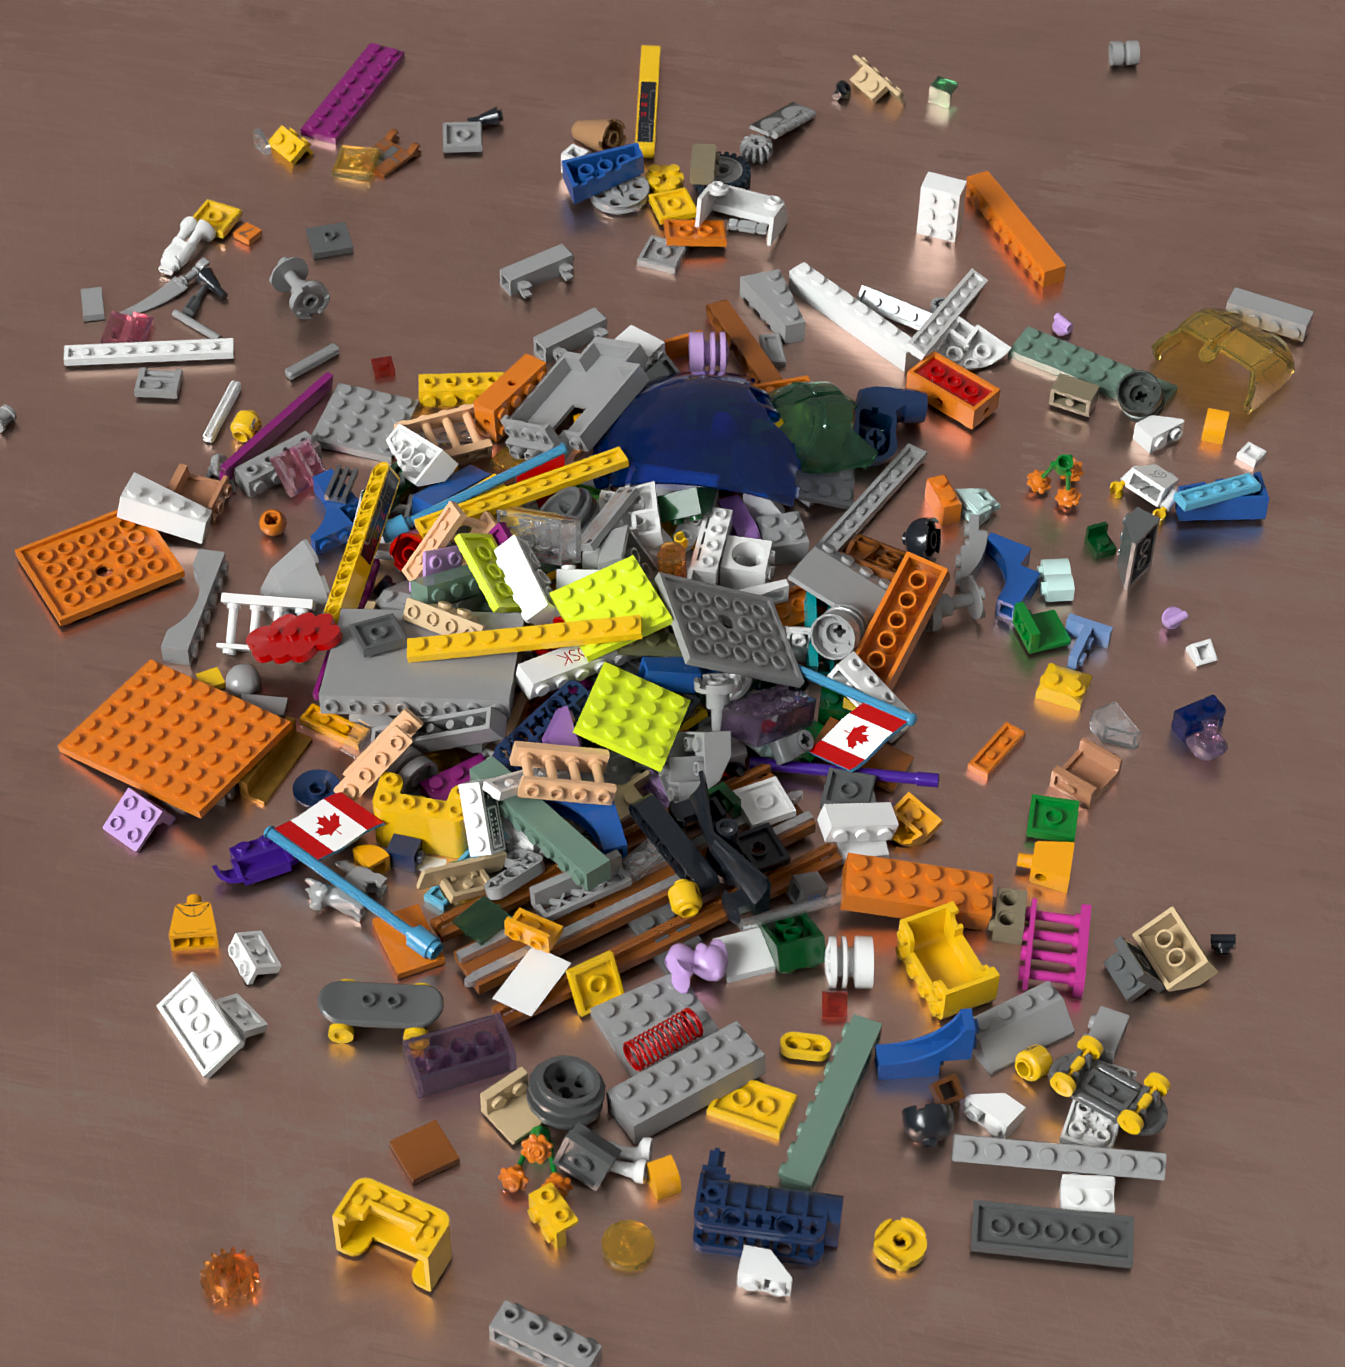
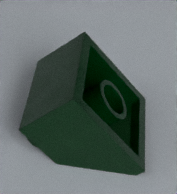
M693 487L657 496L662 523H670L671 526L684 524L686 519H690L691 522L703 520V515L711 514L717 494L716 487Z

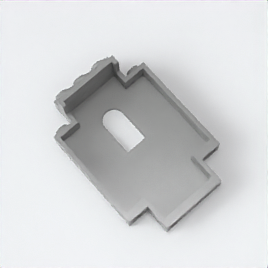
M596 336L581 354L566 351L510 417L505 415L500 420L506 434L510 436L505 441L509 448V453L516 459L529 460L560 445V442L565 443L568 448V453H564V460L574 449L589 452L649 381L643 369L649 358L641 344ZM574 407L585 409L568 430H563L560 435H556L555 430Z

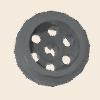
M573 486L558 491L544 503L539 512L571 517L572 519L537 514L536 530L538 536L553 550L560 549L561 551L575 548L573 544L599 513V502L584 488Z
M555 1056L538 1064L530 1074L526 1100L530 1110L544 1124L555 1129L571 1130L578 1122L586 1126L596 1120L602 1111L606 1085L601 1074L589 1062L575 1056Z

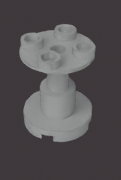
M283 257L274 268L269 282L279 292L291 291L290 308L298 318L304 320L314 318L312 315L317 312L319 314L322 313L329 304L330 295L327 288L319 281L305 280L308 275V265L303 259L299 257Z
M973 575L964 577L962 581V594L952 597L947 593L941 595L924 628L926 632L939 631L942 626V618L953 615L954 610L967 607L974 619L985 618L982 601L986 598L983 587H978Z
M729 673L703 674V679L698 678V676L694 678V690L698 693L706 694V707L711 709L712 724L701 727L696 731H731V743L739 742L742 729L726 725L725 709L730 707V694L736 693L742 688L740 676L735 675L733 679L729 678Z

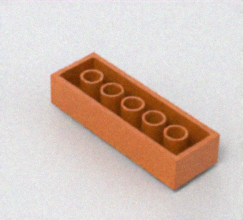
M908 551L855 650L860 659L891 691L895 687L950 580L947 568Z
M848 852L843 866L840 910L904 919L954 901L959 909V913L955 914L958 924L962 923L964 928L986 931L992 917L993 874Z

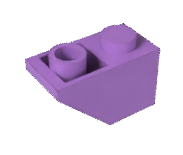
M568 706L561 707L555 711L542 737V743L582 747L581 737L573 733L575 718L572 711L568 709Z

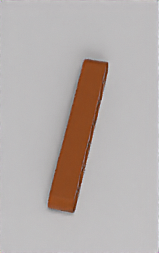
M727 299L706 305V314L718 334L719 332H725L729 350L753 384L783 380Z

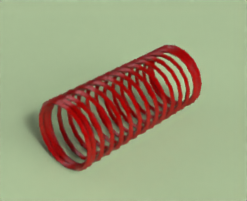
M685 1008L681 1012H677L676 1015H672L671 1018H667L666 1021L663 1020L657 1026H653L652 1029L649 1028L647 1031L639 1034L638 1037L624 1042L623 1051L629 1064L636 1071L641 1072L645 1067H649V1064L653 1065L654 1061L658 1062L664 1056L667 1057L669 1053L672 1054L673 1050L677 1051L683 1045L686 1046L692 1040L702 1037L704 1029L697 1014L692 1009ZM686 1013H688L696 1023L699 1030V1034L696 1032L693 1024L687 1017ZM677 1018L681 1021L682 1027L678 1023ZM668 1024L671 1026L673 1033L668 1028ZM663 1027L666 1028L669 1037H668L667 1034L664 1032ZM658 1029L662 1032L664 1039L659 1034ZM654 1032L657 1034L660 1043L654 1037ZM649 1035L653 1038L654 1044L656 1045L657 1049H658L659 1052L661 1053L662 1057H660V1056L658 1055V1052H657V1050H656L654 1044H653L652 1041L649 1039ZM675 1037L681 1043V1046L677 1044ZM644 1038L648 1040L650 1048L652 1049L653 1053L657 1056V1060L653 1057V1054L648 1045L645 1043ZM640 1041L643 1043L646 1052L644 1051V1049H643L642 1046L640 1045ZM671 1041L676 1046V1049L673 1048ZM666 1043L671 1048V1052L668 1050ZM630 1047H631V1049L634 1051V1053L636 1054L640 1066H639V1065L637 1064V1062L635 1061V1059H634V1057H633V1055H632V1052H631V1050H630ZM647 1054L652 1059V1063L649 1061ZM642 1056L647 1061V1065L644 1063Z

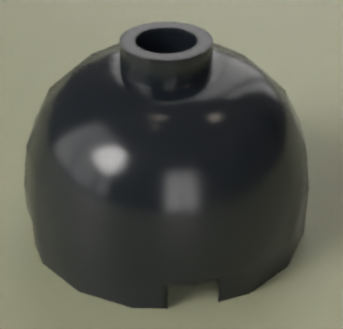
M925 517L912 521L902 536L903 545H906L908 552L931 562L937 559L933 558L934 552L939 554L941 547V529H936L935 523H939L936 518Z
M925 1104V1108L918 1110L916 1105L904 1108L902 1110L904 1130L913 1141L922 1143V1147H937L938 1142L945 1140L954 1128V1109H951L950 1105Z

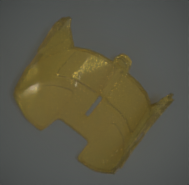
M1203 308L1198 312L1196 311L1179 324L1175 330L1169 331L1159 338L1151 347L1154 357L1160 360V355L1185 339L1188 335H1192L1205 343L1199 352V359L1203 363H1211L1221 352L1250 371L1249 390L1244 401V411L1247 414H1250L1251 410H1255L1277 392L1295 371L1292 352L1280 337L1273 333L1261 331L1242 320L1239 313L1225 308Z

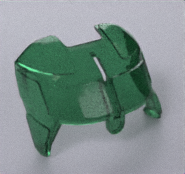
M824 380L792 382L790 385L768 392L755 401L748 410V413L754 420L769 409H774L784 423L772 433L769 440L794 467L803 473L825 474L858 467L866 470L876 459L878 451L854 431V410L858 405L833 383Z

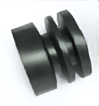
M1144 370L1132 371L1126 374L1118 383L1116 390L1118 402L1125 416L1131 421L1137 423L1151 415L1160 416L1163 412L1165 395L1160 382L1152 373ZM1144 397L1145 401L1143 403L1140 402V398Z

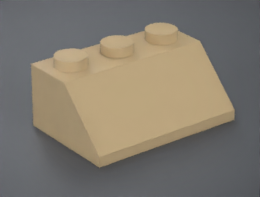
M1173 906L1132 934L1169 992L1198 987L1219 973L1184 917Z

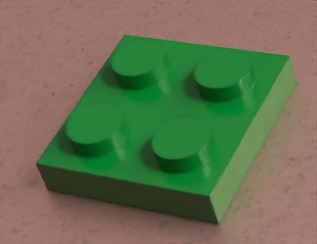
M1032 794L1026 837L1059 842H1074L1079 801Z

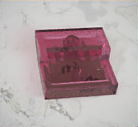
M112 310L100 344L145 342L154 318L135 311L131 317Z
M309 438L269 459L290 498L314 486L313 477L327 471Z

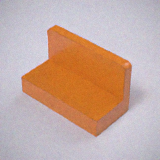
M689 333L662 340L665 342V353L670 359L689 355Z

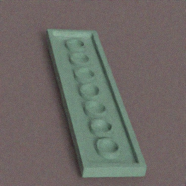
M1028 326L1008 352L1009 357L1056 376L1061 373L1099 385V393L1118 400L1116 390L1120 380L1126 374L1137 371L1129 366ZM1157 378L1165 395V409L1177 393L1178 386ZM1144 397L1140 398L1141 403L1145 402Z

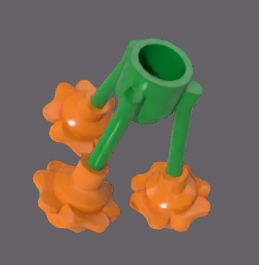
M1062 454L1057 457L1056 461L1050 463L1046 471L1040 472L1038 469H1035L1033 473L1027 475L1029 479L1027 485L1031 487L1032 491L1043 494L1046 490L1051 489L1050 483L1052 480L1048 475L1055 469L1056 473L1060 475V479H1065L1066 482L1064 489H1058L1055 500L1058 501L1060 506L1068 508L1079 504L1082 494L1078 493L1077 488L1071 487V482H1078L1080 480L1079 476H1083L1084 471L1082 470V462H1077L1073 455Z
M541 1125L532 1128L529 1138L521 1143L523 1149L521 1150L518 1163L513 1167H508V1169L501 1168V1174H499L498 1179L502 1181V1186L505 1189H508L510 1192L526 1189L529 1178L525 1177L522 1166L527 1157L529 1163L537 1161L538 1164H542L546 1158H549L552 1174L541 1187L552 1183L563 1198L569 1194L568 1191L573 1190L571 1179L560 1175L557 1172L556 1165L552 1163L555 1158L553 1151L554 1143L550 1141L551 1132L548 1128Z

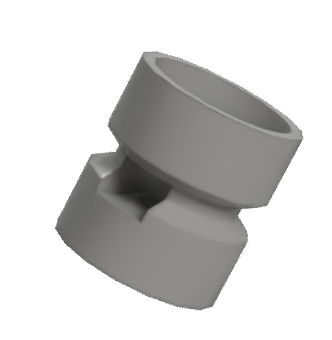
M1138 40L1126 41L1125 44L1121 41L1110 42L1109 63L1111 66H1122L1124 62L1126 65L1139 64L1140 46Z

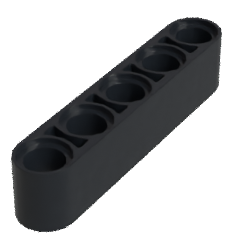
M652 793L629 805V813L633 820L680 879H687L697 883L702 897L720 886V879L716 872Z

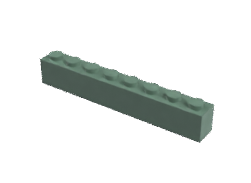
M545 542L530 546L536 557L571 563L570 550H553ZM538 559L541 564L538 569H541L545 574L561 569V565H567ZM468 564L410 580L411 598L427 604H438L439 601L450 603L483 593Z
M494 756L469 769L470 781L495 778L512 773ZM516 795L504 800H498L500 815L513 823L517 831L523 832L533 845L536 844L547 858L555 861L559 869L563 872L566 871L577 885H581L585 890L590 891L612 878L610 860L542 799L521 798Z
M855 1014L850 1023H845L841 1034L843 1039L841 1042L837 1041L832 1056H834V1059L826 1064L824 1076L826 1077L823 1082L819 1081L815 1090L816 1099L808 1104L805 1114L807 1119L805 1122L801 1121L796 1133L798 1139L796 1142L792 1141L787 1152L788 1161L787 1163L782 1162L779 1168L780 1187L814 1191L875 1053V1047L880 1042L882 1023Z

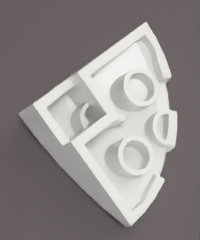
M958 316L928 355L932 351H936L968 371H972L996 363L1011 350V347L978 324L974 327Z
M655 481L635 486L640 494L612 529L628 525L644 547L664 545Z

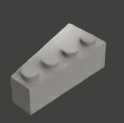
M780 269L741 276L740 296L749 302V306L753 310L756 309L760 318L764 322L769 323L770 329L775 334L780 333L781 341L784 344L804 341L805 320Z

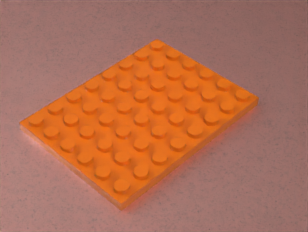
M150 659L59 743L58 748L61 753L198 818H202L293 727L289 720Z

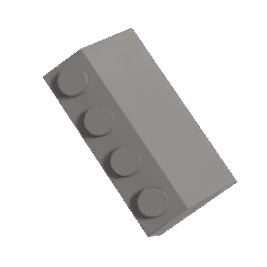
M1047 981L973 1017L978 1019L979 1034H975L977 1047L972 1050V1053L991 1076L1015 1064L1017 1054L1031 1045L1039 1044L1048 1048L1074 1035L1075 1030L1063 998L1053 985Z

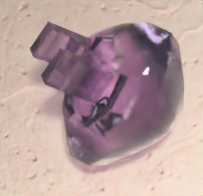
M1209 718L1208 722L1204 723V731L1195 732L1185 739L1188 748L1197 758L1204 761L1214 760L1228 750L1227 741L1218 734L1219 720Z

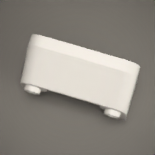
M714 181L698 197L695 227H699L712 210L756 222L767 223L769 225L767 245L771 246L786 226L788 214L784 201L778 196H768L725 185L720 181Z

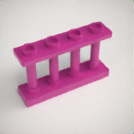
M1032 898L1031 907L1026 906L1025 921H1029V926H1024L1022 938L1023 941H1027V945H1022L1020 960L1025 961L1024 966L1020 965L1018 980L1023 981L1022 990H1027L1029 979L1068 984V987L1073 988L1072 998L1082 999L1085 985L1092 905L1082 904L1080 913L1069 915L1036 910L1037 899ZM1035 920L1074 925V928H1078V933L1074 932L1071 935L1034 930ZM1033 939L1071 944L1072 947L1076 948V953L1064 954L1032 949ZM1031 959L1070 964V967H1074V972L1063 974L1030 969Z

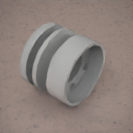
M838 603L819 616L811 626L810 638L812 645L824 658L831 660L843 659L851 654L859 645L869 625L868 619L857 606L849 603Z

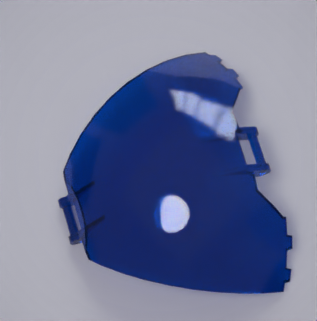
M687 371L648 381L595 444L592 454L594 456L620 447L629 461L628 467L595 478L593 483L597 489L608 488L610 484L614 487L641 485L655 481V484L690 485L734 491L768 499L790 507L793 506L794 498L799 499L800 487L795 484L796 470H801V463L795 455V444L774 424L780 420L781 415L769 401L770 396L765 390L751 385V382L754 383L756 379L721 371Z

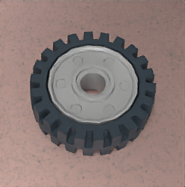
M717 151V153H720L719 175L714 177V181L749 190L751 167L746 159L743 160L742 156L737 157L735 153L729 155V152L725 151L724 154H721V151ZM693 184L695 191H698L699 195L708 186Z

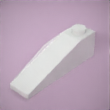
M400 423L386 439L392 454L397 459L398 466L403 471L404 478L418 487L445 482L459 465L444 450Z

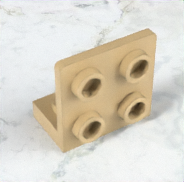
M522 1066L480 1093L482 1113L511 1144H516L528 1136L532 1128L544 1125L530 1110L527 1103L528 1072Z

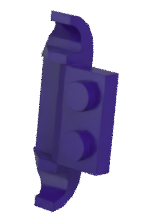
M262 835L258 839L240 842L236 846L229 848L230 856L233 859L230 860L232 869L220 870L217 865L212 866L217 877L227 883L243 882L247 886L292 871L291 866L300 862V860Z

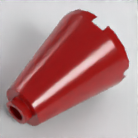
M417 529L398 535L390 545V557H393L395 561L393 564L400 571L423 540Z

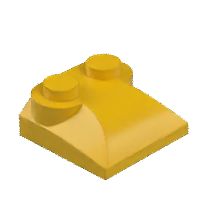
M1049 663L1045 673L1040 678L1035 698L1080 711L1093 676L1078 670Z

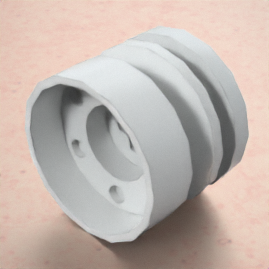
M829 936L825 950V975L828 980L829 989H836L837 977H840L842 989H846L848 977H853L856 989H872L874 981V947L872 936H855L853 947H848L846 936H841L840 947H837L836 936Z

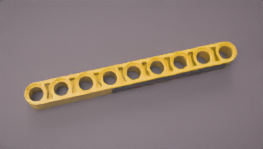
M659 45L641 46L635 143L638 142L643 158H655L661 46Z
M387 462L377 464L371 472L324 613H329L333 616L336 625L338 624L341 609H358L400 483V477Z

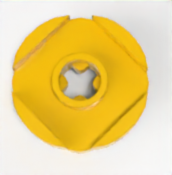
M652 164L645 173V179L649 183V189L653 190V194L683 188L684 175L678 165Z
M893 1218L887 1219L876 1229L874 1254L885 1265L896 1268L900 1272L908 1271L910 1267L919 1264L926 1255V1233L922 1226L912 1219L901 1218V1220L894 1221ZM902 1239L906 1241L905 1247H898L894 1242L895 1240L900 1242Z

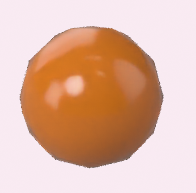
M278 509L266 510L260 516L259 527L266 535L276 537L285 531L287 519Z

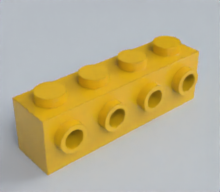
M503 372L419 374V406L444 407L473 404V401L501 377Z

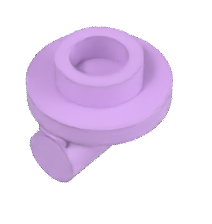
M1060 313L1054 315L1053 331L1059 335L1070 334L1073 331L1072 322Z
M1175 606L1168 607L1162 615V623L1168 629L1177 628L1182 621L1188 619L1186 611H1181V609Z

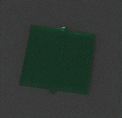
M483 896L453 919V924L460 928L465 936H470L482 946L505 927L504 920L507 917H512L501 909V905H496L486 896Z

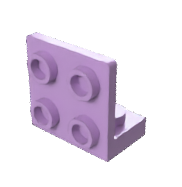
M458 545L423 552V577L462 566V553L459 551ZM409 582V591H410V592H411V582Z
M128 787L105 822L103 829L133 851L139 852L157 824L161 825L164 822L171 826L176 817L145 795Z

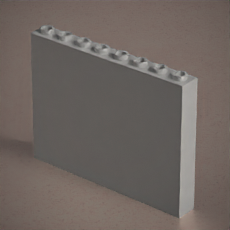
M341 609L337 625L343 633V638L337 646L330 650L319 692L321 713L398 716L407 707L416 716L433 717L492 706L505 715L507 719H510L517 685L515 675L518 664L521 663L523 651L408 663L407 646L363 657L349 632L350 624L393 613L407 638L441 634L403 620L404 610ZM471 612V615L479 617L478 623L484 625L485 630L526 626L521 613Z

